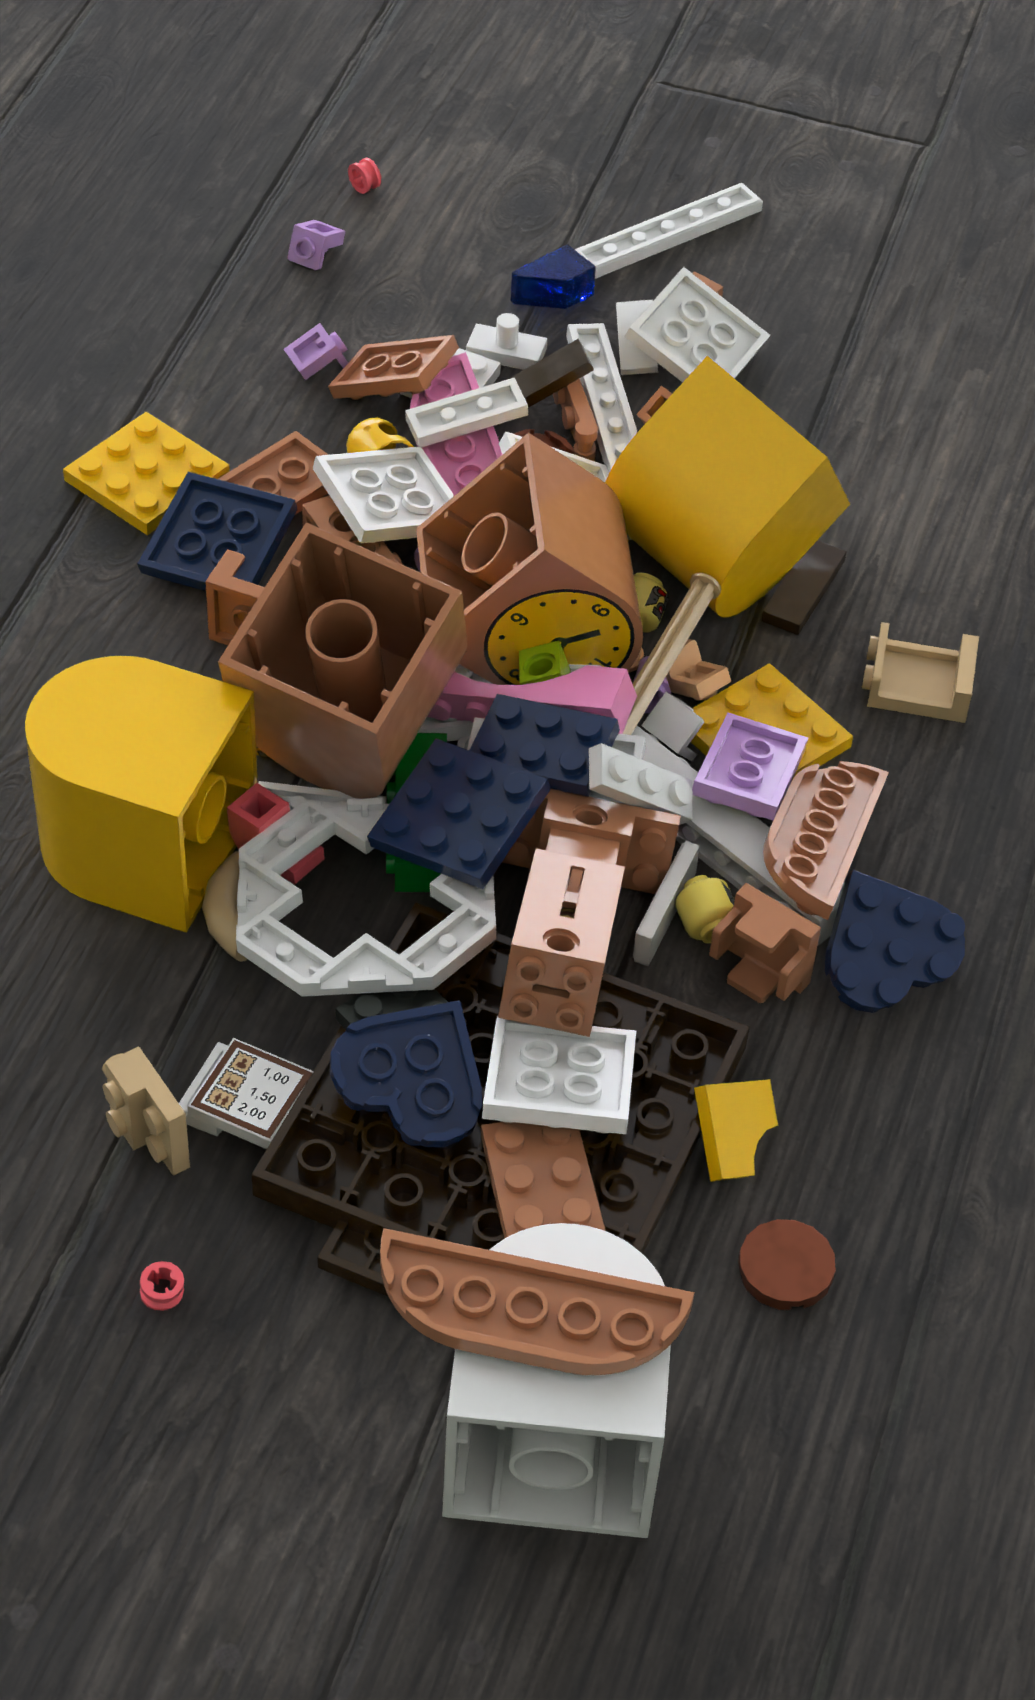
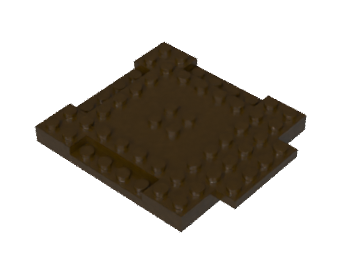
M415 903L388 948L397 954H401L449 915ZM496 933V940L435 988L448 1002L460 1000L464 1018L467 1020V1031L482 1087V1108L475 1129L469 1136L446 1147L411 1146L403 1141L401 1133L394 1128L387 1112H368L366 1110L356 1111L350 1109L345 1104L344 1098L337 1092L330 1077V1055L332 1048L335 1046L336 1040L346 1031L341 1025L253 1171V1196L334 1228L317 1257L319 1269L388 1296L384 1287L380 1266L383 1228L487 1250L504 1239L481 1140V1125L501 1122L498 1120L482 1119V1111L496 1019L499 1015L512 938ZM603 972L592 1026L636 1031L627 1134L599 1133L589 1130H580L605 1231L625 1240L644 1255L650 1238L702 1133L694 1088L730 1082L746 1049L750 1027Z

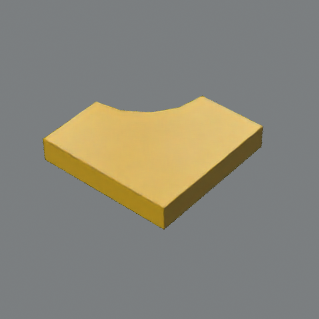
M770 1079L695 1087L694 1091L710 1182L754 1176V1155L758 1141L766 1130L778 1126Z

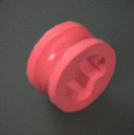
M366 157L360 160L359 163L355 162L349 165V180L357 192L365 194L370 189L380 186L381 174L373 160Z
M165 1261L155 1262L147 1266L141 1273L140 1296L143 1303L153 1310L160 1311L171 1309L179 1304L184 1294V1276L179 1267ZM160 1279L169 1280L170 1289L172 1290L170 1291L166 1287L165 1293H157L154 1291L153 1282L159 1285Z

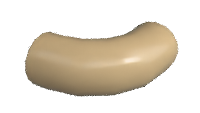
M235 851L221 863L209 878L202 910L210 935L229 955L242 962L246 961L247 958L238 953L236 944L239 852Z

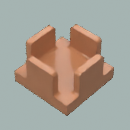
M745 883L735 895L732 910L713 930L709 956L718 960L728 949L742 958L727 976V983L758 1003H764L777 988L776 997L785 1001L794 990L801 994L810 984L821 927L748 883Z

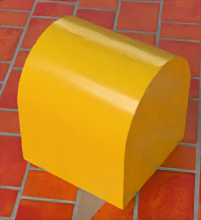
M708 356L704 358L631 439L616 460L605 481L621 503L626 532L632 540L688 589L691 587L690 579L695 573L708 574L718 581L721 586V593L717 598L712 599L708 606L720 617H731L739 614L765 596L850 505L828 457Z
M109 656L73 665L55 675L40 688L30 703L25 720L36 817L44 863L53 878L62 887L78 897L187 933L203 905L209 878L237 847L230 834L227 807L254 784L258 783L254 691L141 657Z

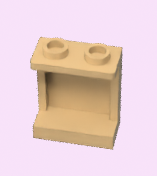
M881 622L879 637L870 636L866 659L874 661V665L866 664L862 689L870 690L867 707L965 723L972 697L979 636L963 634L960 649L957 651L888 639L890 623Z

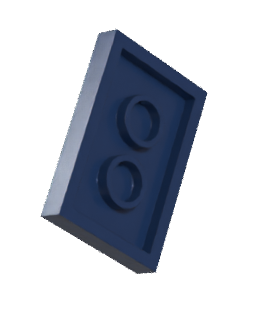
M497 694L469 750L548 778L551 789L589 797L592 791L589 789V748L601 743L612 747L620 729L618 719Z

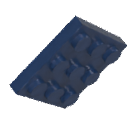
M187 472L137 563L139 570L145 575L206 591L207 578L227 549L245 556L244 562L234 577L258 585L298 510L295 499Z
M435 739L367 835V838L372 848L484 890L551 790L548 778Z

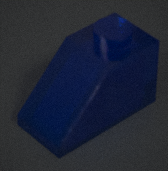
M566 244L512 272L510 301L516 305L567 309L594 295L596 266Z

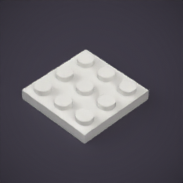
M683 267L631 325L624 337L681 382H684L706 356L710 357L735 379L765 344L770 334Z
M421 446L315 457L314 472L361 544L417 538L416 528L454 496Z
M497 1016L483 1101L482 1119L498 1120L505 1123L516 1122L544 1125L552 1128L562 1127L589 1130L599 1133L627 1134L636 1031L592 1026L590 1037L506 1020Z

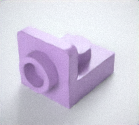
M317 220L295 224L287 258L289 261L313 270L321 269L325 252L329 248L343 245L345 231Z
M320 323L284 348V351L305 380L334 359H337L342 368L348 364L342 355L348 350L335 331L328 335Z

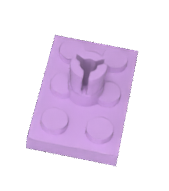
M728 712L694 780L693 795L704 798L714 804H723L747 812L751 816L763 817L773 821L805 752L808 737Z

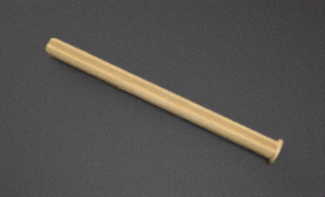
M695 573L692 575L690 589L634 680L633 687L637 697L623 734L631 735L710 601L720 595L721 586L710 575L705 573Z

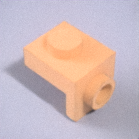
M692 639L687 640L666 676L671 692L692 697L698 701L706 700L716 695L718 689L731 682L727 667L702 661L697 642Z

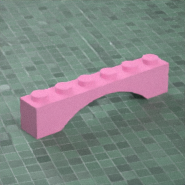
M587 665L567 675L544 682L524 685L485 683L465 677L454 671L428 717L442 721L455 718L461 721L474 722L475 717H486L496 695L501 694L618 719L620 729L618 734H623L637 695L627 669Z

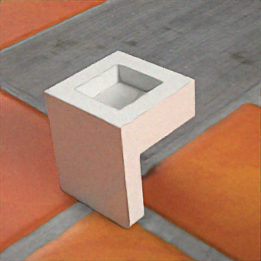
M665 692L641 726L677 754L688 760L693 761L697 756L687 746L704 724V720L694 713V709L682 700Z

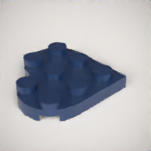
M852 870L846 876L825 956L826 976L830 974L833 986L841 994L838 996L840 1001L855 1010L874 1013L880 1009L892 1007L907 995L911 986L929 987L931 984L945 981L958 970L965 956L964 920L958 914L951 913L948 908L932 899Z
M460 1000L361 1019L351 1023L346 1031L336 1040L335 1046L332 1048L330 1055V1077L337 1092L344 1098L345 1104L350 1109L356 1111L387 1112L394 1128L401 1133L403 1141L408 1145L446 1147L461 1141L474 1131L482 1108V1087Z

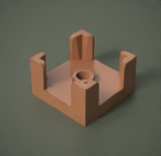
M227 549L206 580L209 639L225 645H229L265 588L234 577L244 562L245 556Z

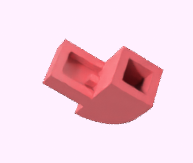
M258 783L254 784L227 807L230 834L238 850L290 811L287 801ZM322 846L317 847L281 874V876L295 885L324 860V848Z

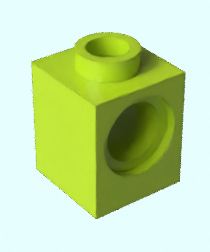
M559 640L519 651L520 685L544 682L571 673Z

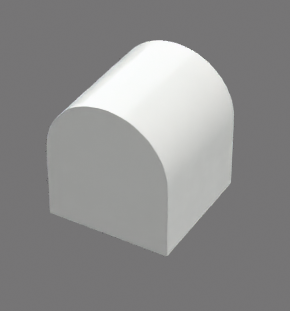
M567 1223L535 1226L512 1234L489 1249L665 1286L655 1267L640 1251L614 1234L590 1226ZM671 1345L649 1362L624 1372L607 1375L566 1373L455 1349L447 1411L442 1517L648 1538L665 1437Z

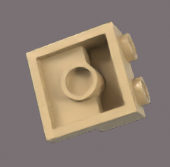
M138 1046L124 1054L120 1053L110 1057L103 1064L102 1071L107 1077V1083L103 1084V1091L106 1100L110 1104V1110L106 1112V1118L113 1133L117 1137L124 1135L133 1150L147 1145L153 1159L157 1163L163 1161L173 1176L190 1168L186 1113L141 1048Z

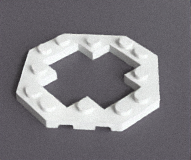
M383 798L347 799V806L323 807L321 801L302 802L239 848L238 924L236 925L237 951L302 997L434 990L497 939L493 876L484 890L443 874L430 883V896L454 912L401 954H397L365 933L333 958L279 922V920L303 903L302 890L280 875L333 835H337L361 852L368 854L374 848L370 846L367 835L389 804H383Z

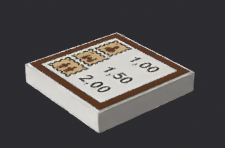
M233 1038L188 1104V1116L267 1149L314 1071Z

